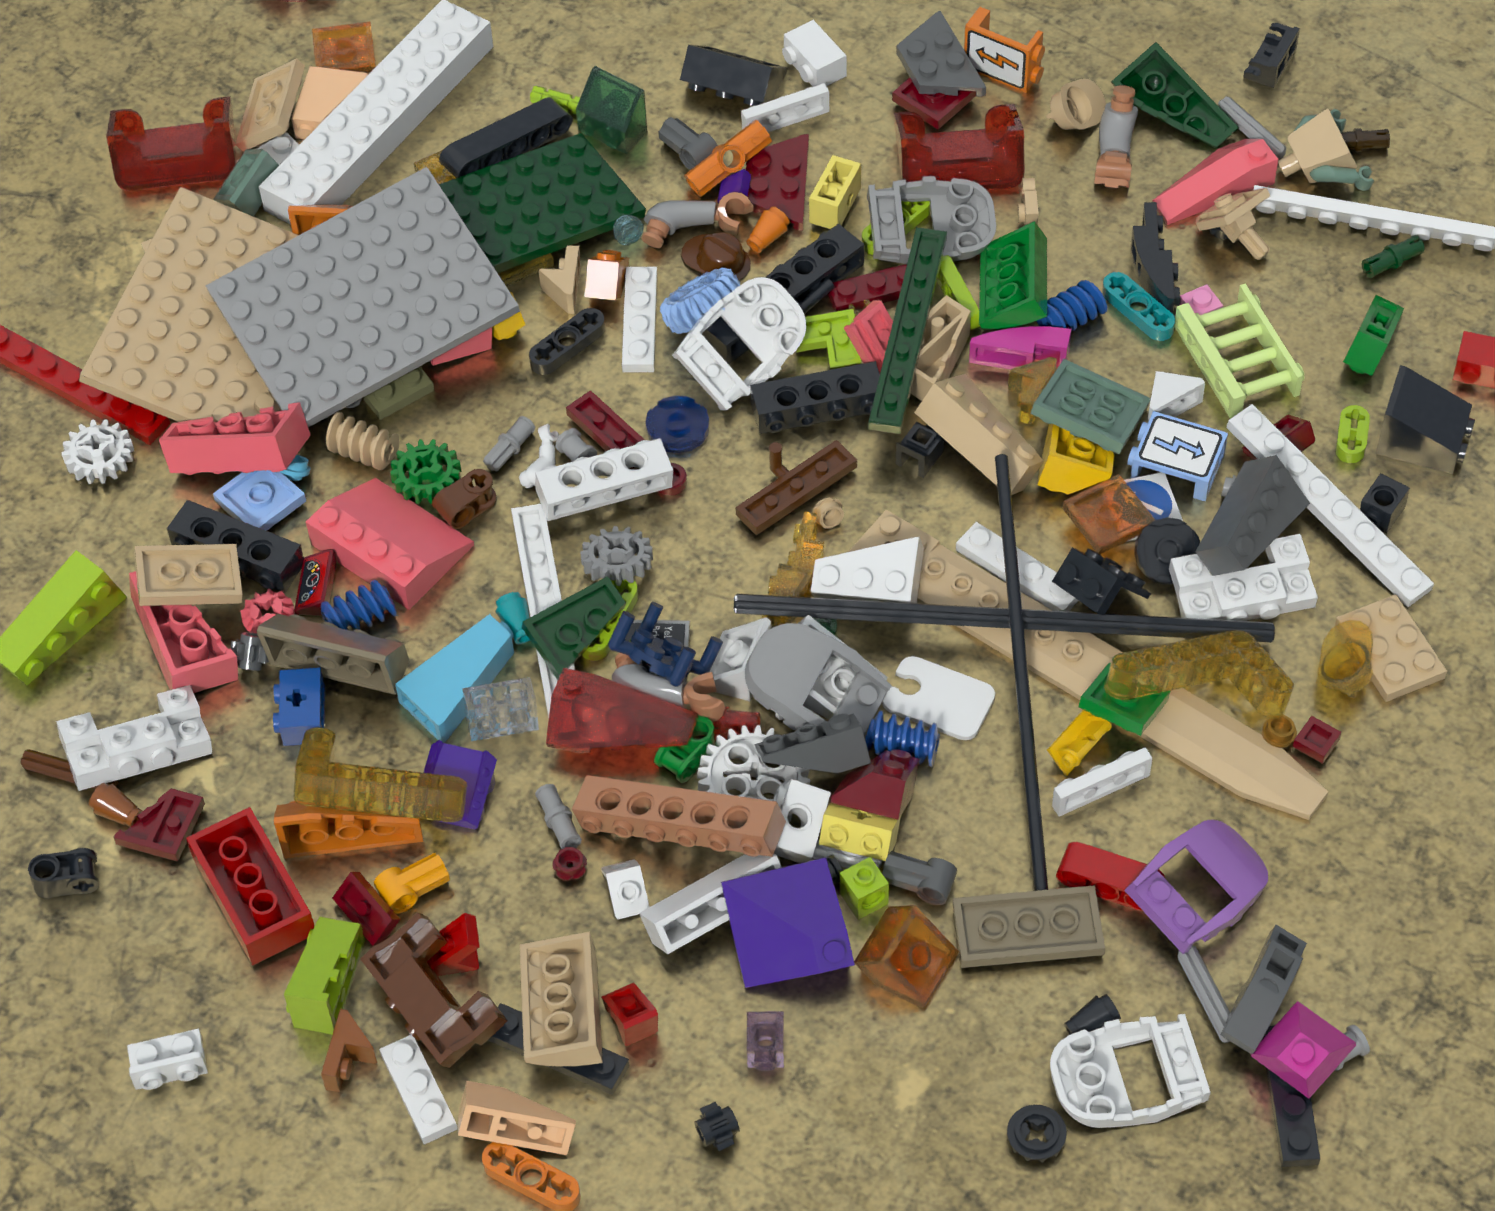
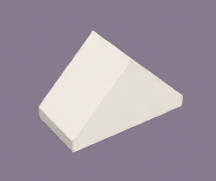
M1156 371L1148 422L1153 411L1176 417L1202 403L1205 381L1198 377Z

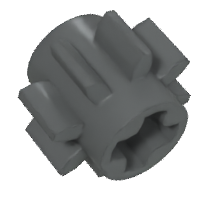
M242 632L240 640L231 641L230 648L237 656L238 668L259 671L262 670L263 663L269 662L257 633Z

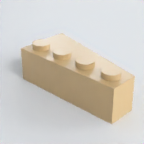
M966 374L935 382L914 412L996 486L995 456L999 454L1007 455L1011 495L1024 491L1044 462L1036 450L1026 442Z

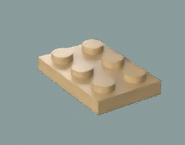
M297 58L254 79L235 143L243 152L255 146L259 147L276 136L280 137L288 130L290 116L296 104L295 99L298 88L302 83L301 78L305 67Z
M236 544L135 546L134 559L139 606L242 603L243 594Z
M1396 594L1336 618L1335 626L1385 702L1446 678V668Z

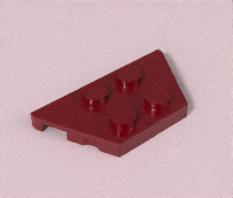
M803 134L767 146L746 162V171L751 174L747 197L754 206L753 212L763 213L764 210H769L770 207H776L786 214L789 221L794 224V229L798 231H803L809 134Z

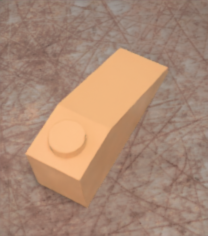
M466 1081L459 1108L458 1136L562 1155L568 1154L576 1120L504 1087Z

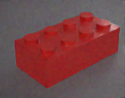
M250 807L186 838L195 864L252 966L307 939L309 931L315 927L311 912Z

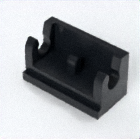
M1272 23L1269 29L1279 32L1282 37L1271 33L1266 34L1254 58L1250 59L1243 78L1274 88L1297 49L1300 31L1298 27L1294 26L1292 28L1280 23Z

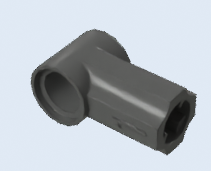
M668 118L663 122L661 129L658 131L659 139L679 154L682 163L689 170L712 154L713 149L718 146L708 133L702 132L699 135L678 118Z
M891 851L886 858L882 874L890 885L914 891L920 899L927 903L943 905L947 901L958 871L952 863L944 859L931 858L926 862Z

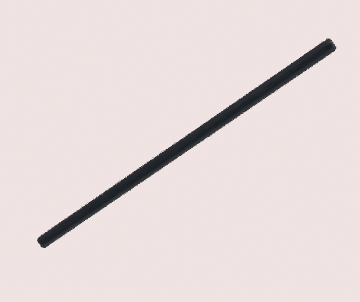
M736 594L733 606L734 613L788 617H806L809 615L812 618L1010 629L1008 608ZM1022 609L1024 629L1266 643L1273 642L1275 637V626L1270 622L1105 614L1102 616L1098 613Z

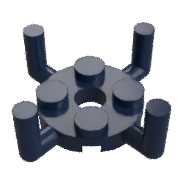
M651 602L640 627L635 630L630 640L627 641L625 638L635 616L627 611H623L608 642V646L612 651L628 655L637 664H640L643 659L651 664L649 671L666 677L674 687L680 686L689 673L701 675L710 672L723 644L721 639L711 636L700 661L694 660L696 651L692 648L683 647L684 645L675 638L665 637L662 640L651 634L663 610L662 605Z

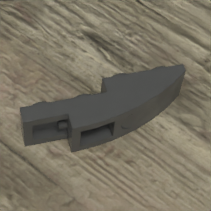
M1278 925L1273 927L1249 979L1240 990L1220 1034L1221 1036L1250 1054L1254 1053L1303 960L1301 956L1306 947V942Z

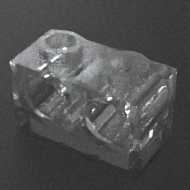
M530 677L462 688L465 717L471 741L539 730L536 697Z

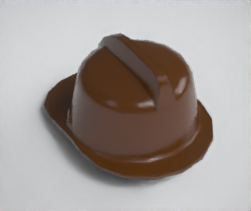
M725 232L701 234L688 240L682 248L681 257L684 263L702 274L711 272L714 269L727 268L731 269L740 281L750 271L751 260L749 255L743 249L740 241L732 234Z

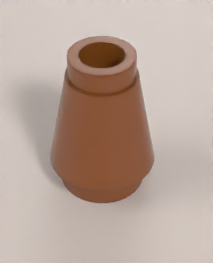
M100 784L93 792L88 804L89 807L94 809V814L125 826L127 825L128 827H131L138 821L137 815L142 812L114 784Z

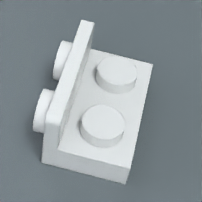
M199 1029L127 1045L130 1061L129 1074L136 1090L142 1088L146 1090L155 1089L163 1083L176 1080L190 1081L197 1078L198 1075L208 1073L202 1036Z

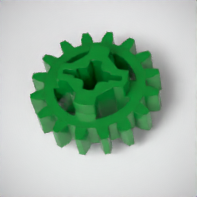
M419 439L418 446L416 447L408 443L406 444L407 452L398 450L396 452L397 460H391L392 471H390L395 491L397 493L403 492L405 500L414 496L416 504H420L423 498H427L429 504H432L435 495L440 490L461 479L460 460L457 459L456 451H449L447 443H443L438 447L436 439H432L429 445H424V441ZM443 465L447 467L446 472L443 471ZM406 471L409 472V478H408V479H407L406 476H405V472H406Z

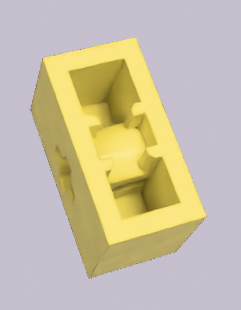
M832 155L809 197V223L832 229L837 224L842 225L861 189V163Z
M829 803L823 815L819 845L886 861L888 854L893 850L897 841L900 818L897 820Z

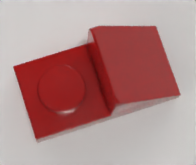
M463 913L439 931L447 943L427 961L437 976L479 969L477 949L480 948L476 916Z
M634 982L601 997L605 1009L618 1026L625 1046L634 1044L658 1032L657 1010Z

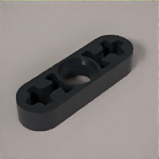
M595 308L584 309L534 345L529 351L531 369L540 375L551 374L600 338L605 332L603 313ZM564 337H572L576 340L575 343L569 346L559 343Z

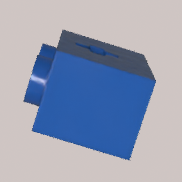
M321 668L280 670L279 684H274L275 704H279V712L273 713L274 732L280 733L283 746L325 743V684Z

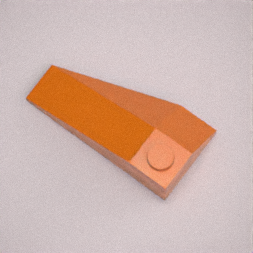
M298 800L288 804L277 805L274 814V825L284 859L423 842L420 820L415 817L316 801L304 802Z

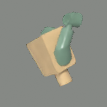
M1326 109L1317 115L1304 116L1293 133L1287 138L1294 153L1278 160V164L1285 177L1302 169L1309 183H1354L1359 190L1366 191L1371 188L1374 179H1368L1372 173L1371 168L1368 166L1361 167L1359 172L1356 171L1357 165L1341 134L1347 120L1339 119L1341 113L1337 109H1333L1331 112L1329 109Z

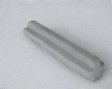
M1226 96L1218 102V106L1249 139H1264L1278 160L1285 156L1286 146L1231 97Z
M1192 945L1189 952L1185 954L1178 951V960L1220 1040L1224 1043L1230 1042L1220 1035L1230 1011L1197 948Z

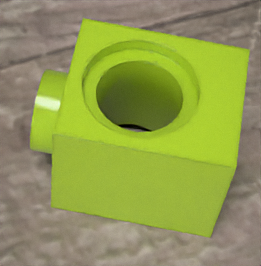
M869 857L840 872V895L856 918L860 920L889 904V883L872 858Z

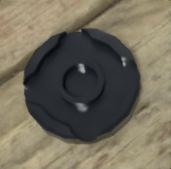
M1166 517L1152 521L1141 530L1136 539L1134 555L1137 566L1152 581L1167 585L1173 584L1169 572L1170 560L1196 554L1195 551L1200 544V539L1197 533L1180 519Z

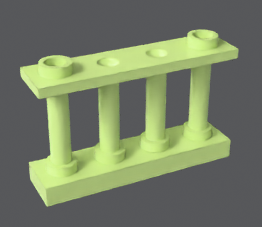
M1246 283L1240 285L1238 300L1235 304L1202 315L1194 313L1189 303L1177 306L1174 327L1230 419L1243 411L1244 401L1247 396L1286 384L1294 397L1300 395L1302 381L1305 378L1303 368L1299 363H1295L1261 309L1259 298L1256 294L1251 293ZM1239 315H1243L1249 324L1246 328L1216 338L1209 336L1204 329L1206 326ZM1256 337L1264 348L1263 350L1230 361L1223 359L1218 352L1220 349ZM1270 360L1278 373L1245 384L1237 383L1232 375L1234 372Z

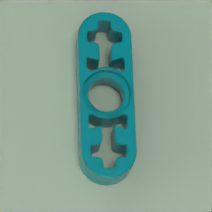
M1112 272L1104 278L1102 294L1105 300L1147 336L1156 341H1164L1173 335L1175 326L1174 315L1129 276L1121 272ZM1134 302H1141L1147 308L1138 311L1132 309L1130 305Z

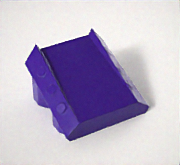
M441 740L431 744L412 814L417 817L476 830L485 813L484 804L486 797L493 791L496 783L494 769L497 759L487 750L482 752L446 744Z

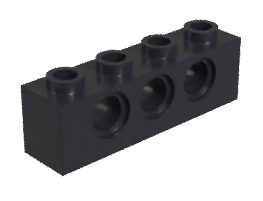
M876 361L750 385L751 406L759 434L776 433L781 430L801 426L808 427L817 423L832 420L839 421L844 418L864 414L870 415L880 377Z
M190 500L184 503L167 527L171 545L236 544L240 578L247 577L267 589L274 588L286 593L302 569L304 556L301 544Z

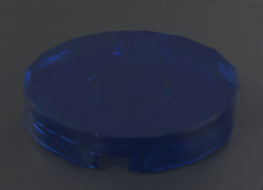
M671 396L658 401L657 406L653 409L651 407L646 416L645 426L650 441L661 438L666 452L683 453L692 451L704 442L709 433L710 419L706 408L703 405L701 407L697 404L695 399L687 396Z

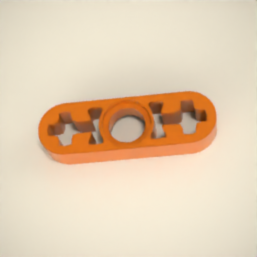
M493 1142L484 1149L482 1153L484 1170L492 1179L554 1211H572L578 1206L581 1195L579 1184L574 1177L512 1145ZM502 1154L505 1155L508 1165L500 1162L497 1166H494L492 1158L499 1159ZM510 1166H512V1167L515 1168V1169H514L513 1176H511V1175H512V1172H511V1167H510ZM526 1170H538L542 1174L540 1181L534 1185L524 1184L521 1181V1175ZM549 1178H552L551 1184L556 1190L563 1191L566 1187L569 1188L570 1197L563 1196L561 1200L557 1199L556 1191L548 1186Z

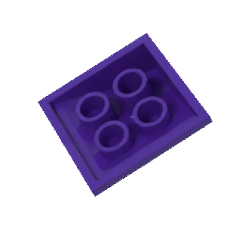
M825 857L721 882L745 988L820 974L855 965L846 925Z

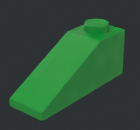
M1375 295L1343 362L1348 364L1355 372L1367 373L1372 376L1390 342L1404 308Z

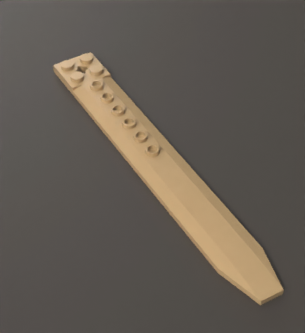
M888 510L881 514L848 551L851 552L920 537L924 551L917 603L1008 608L1005 582L942 546L939 540ZM1021 592L1022 609L1052 611ZM957 626L1013 660L1011 631L1009 628ZM1024 629L1028 669L1079 700L1108 663L1170 690L1168 702L1140 737L1236 795L1310 820L1328 796V791L1283 748L1270 745L1264 740L1262 734L1093 634Z

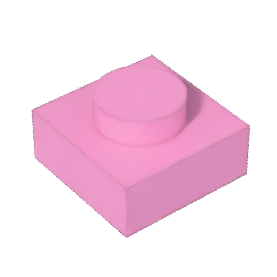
M1208 285L1180 295L1179 304L1189 303L1194 313L1199 315L1223 308V304Z

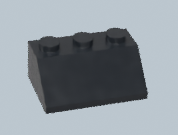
M688 45L680 80L689 82L688 88L702 92H705L706 87L717 90L716 96L733 99L734 95L744 97L743 103L757 106L774 99L787 74L788 67L706 45Z

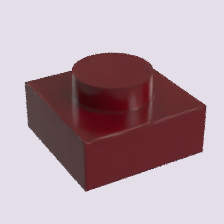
M1311 715L1294 739L1293 747L1323 764L1339 742L1342 732Z

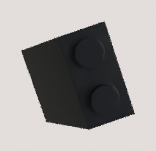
M1400 365L1384 415L1376 454L1453 474L1456 462L1463 463L1468 444L1462 443L1463 438H1470L1474 427L1475 419L1469 418L1472 404L1410 368Z

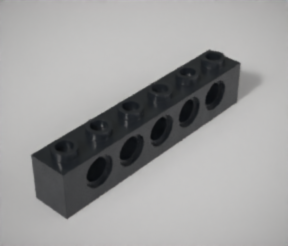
M837 224L829 231H824L810 245L798 250L795 256L784 264L776 266L764 278L775 280L781 284L793 299L799 303L826 278L831 280L832 283L841 281L863 266L864 243L840 224ZM721 316L702 333L704 338L728 365L749 350L747 345Z

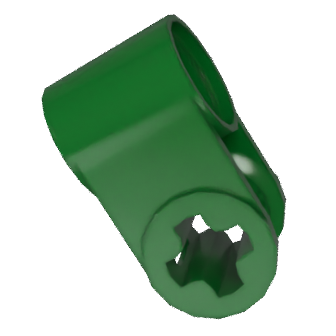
M700 715L686 720L684 725L659 748L654 758L655 765L658 767L664 766L670 770L681 783L690 780L700 767L701 756L707 755V745L716 746L712 721ZM698 735L706 736L702 739H694Z

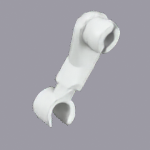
M549 424L538 428V433L542 440V445L539 447V458L519 475L520 483L525 488L535 486V472L541 471L547 466L555 465V446L553 442L557 440L560 434L557 431L550 433Z

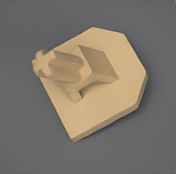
M1268 189L1237 193L1233 196L1231 193L1217 198L1214 201L1215 205L1197 216L1195 223L1199 231L1220 227L1233 243L1240 240L1255 259H1262L1268 254L1270 248L1252 228L1256 224V220L1251 209L1270 197Z

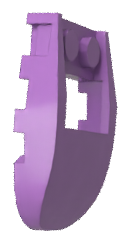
M1206 820L1161 848L1124 891L1178 950L1185 954L1189 952L1195 942L1201 939L1206 942L1223 929L1236 924L1261 895L1268 882V871L1256 851L1234 829L1218 820ZM1184 848L1197 859L1234 899L1207 923L1158 872L1161 866Z

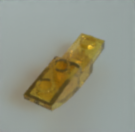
M804 512L802 523L795 525L793 543L797 544L796 550H790L787 564L779 563L777 575L770 576L768 595L811 597L815 559L825 557L824 542L816 541L817 513ZM762 615V619L767 617L771 621V628L791 623L796 618Z

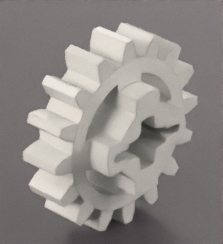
M107 419L101 425H97L95 420H91L90 427L87 428L80 424L78 425L80 432L70 431L68 434L71 441H63L65 451L62 452L64 463L69 474L74 473L78 481L86 476L88 484H92L95 478H99L103 484L109 475L113 479H117L116 472L118 470L126 472L128 470L126 462H133L132 452L134 447L128 431L121 430L119 423H115L110 427Z

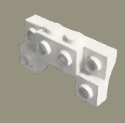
M1296 534L1276 538L1265 549L1270 564L1216 576L1210 574L1197 554L1172 558L1170 560L1169 572L1176 591L1181 618L1233 621L1262 618L1268 620L1277 617L1279 614L1314 608L1318 596L1308 570L1310 561L1301 535Z
M188 685L158 693V706L161 713L97 730L90 712L56 721L59 738L65 750L78 791L213 754L211 738L201 718L200 707L191 686Z

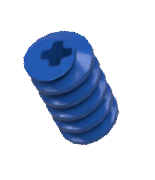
M1082 280L1076 286H1071L1066 291L1060 292L1056 297L1049 298L1047 300V317L1037 320L1038 326L1069 328L1071 331L1077 329V323L1082 326L1087 323V317L1090 320H1094L1097 317V312L1105 314L1107 312V303L1101 291L1092 282Z
M377 580L370 582V591L364 585H360L358 587V597L353 591H347L345 593L346 602L337 595L333 598V607L327 601L321 603V614L324 622L332 623L338 628L348 630L347 627L349 626L354 630H360V621L362 620L369 628L373 627L372 616L374 615L381 622H384L385 610H388L393 617L397 616L395 605L387 588Z
M879 710L875 719H872L865 742L868 751L874 744L877 755L882 754L886 748L890 752L891 750H903L910 753L911 756L914 753L915 758L920 759V765L928 756L929 766L933 767L938 752L940 734L937 731V723L934 722L928 731H924L923 720H919L915 728H911L910 717L907 716L903 723L898 725L897 716L894 713L888 722H884L883 711Z

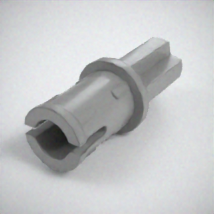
M520 416L506 434L502 433L499 435L498 443L483 459L484 464L489 470L498 471L513 454L515 455L520 452L522 443L535 431V425L530 419Z

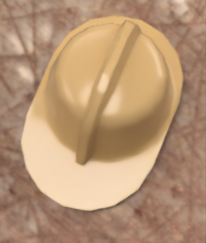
M1079 79L1067 83L1052 96L1050 101L1051 112L1046 115V118L1054 119L1057 125L1064 130H1083L1100 123L1106 105L1105 97L1097 84L1089 79Z

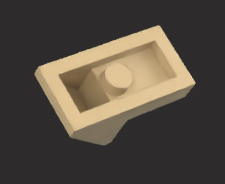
M579 246L566 247L565 258H560L559 269H539L541 289L568 314H575L581 271Z

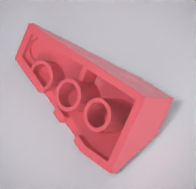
M1264 139L1240 140L1217 149L1153 199L1152 202H1157V212L1159 215H1163L1164 222L1169 225L1208 210L1215 205L1214 201L1225 194L1231 193L1233 196L1237 193L1252 191L1254 185L1268 187L1275 184L1278 158Z

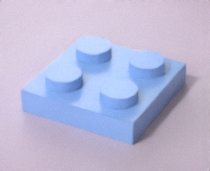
M270 470L254 471L251 473L242 472L213 493L215 502L230 516L265 531L306 502L305 493L281 472H271Z

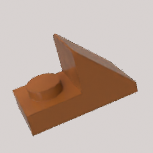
M344 1009L339 1011L321 1072L325 1089L334 1092H340L343 1080H349L353 1061L377 1064L373 1046L348 1010Z

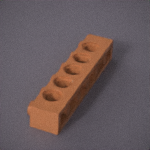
M586 775L572 807V811L582 829L591 833L607 832L624 838L634 836L647 838L653 842H675L686 847H693L694 845L709 847L719 852L726 850L736 851L752 857L758 855L773 857L786 823L776 801Z

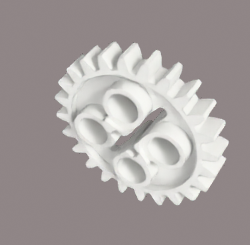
M743 725L740 735H737L734 730L729 729L728 740L718 735L716 746L707 745V755H702L700 759V766L702 767L698 768L697 778L701 780L698 781L697 789L698 791L731 795L727 792L728 790L736 789L742 792L741 795H738L740 797L773 801V799L765 798L762 794L772 793L775 795L779 786L783 788L791 779L810 785V779L806 778L809 774V769L779 765L777 768L766 766V762H762L754 744L763 742L766 737L774 735V729L771 728L765 735L761 733L760 725H757L754 733H749L747 727ZM738 758L743 760L745 763L738 765L734 764L730 760ZM788 813V822L791 821L792 813Z

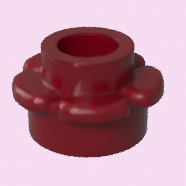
M566 847L557 853L552 866L557 871L556 875L560 879L569 881L570 879H579L585 874L587 859L578 849ZM567 864H573V867L569 868Z

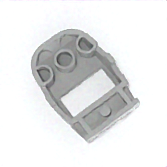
M924 176L921 181L906 182V179L893 181L891 188L875 190V184L868 186L867 200L874 249L873 259L903 264L908 262L911 249L906 247L901 201H930L933 230L947 231V241L943 256L949 255L953 262L977 256L987 248L995 235L996 218L992 197L983 186L976 182L953 178L951 182L937 181L935 176Z
M797 623L782 624L767 630L758 640L745 666V681L750 693L767 710L772 708L784 718L783 723L793 730L806 724L818 725L827 722L803 706L831 653L851 665L850 668L856 672L833 716L854 713L862 727L863 734H865L882 700L892 685L856 650L822 632Z

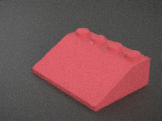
M377 478L328 500L306 521L312 546L320 551L334 549L339 564L369 584L372 580H377L387 588L393 600L408 610L474 546V541L411 500H405L402 494L397 493Z

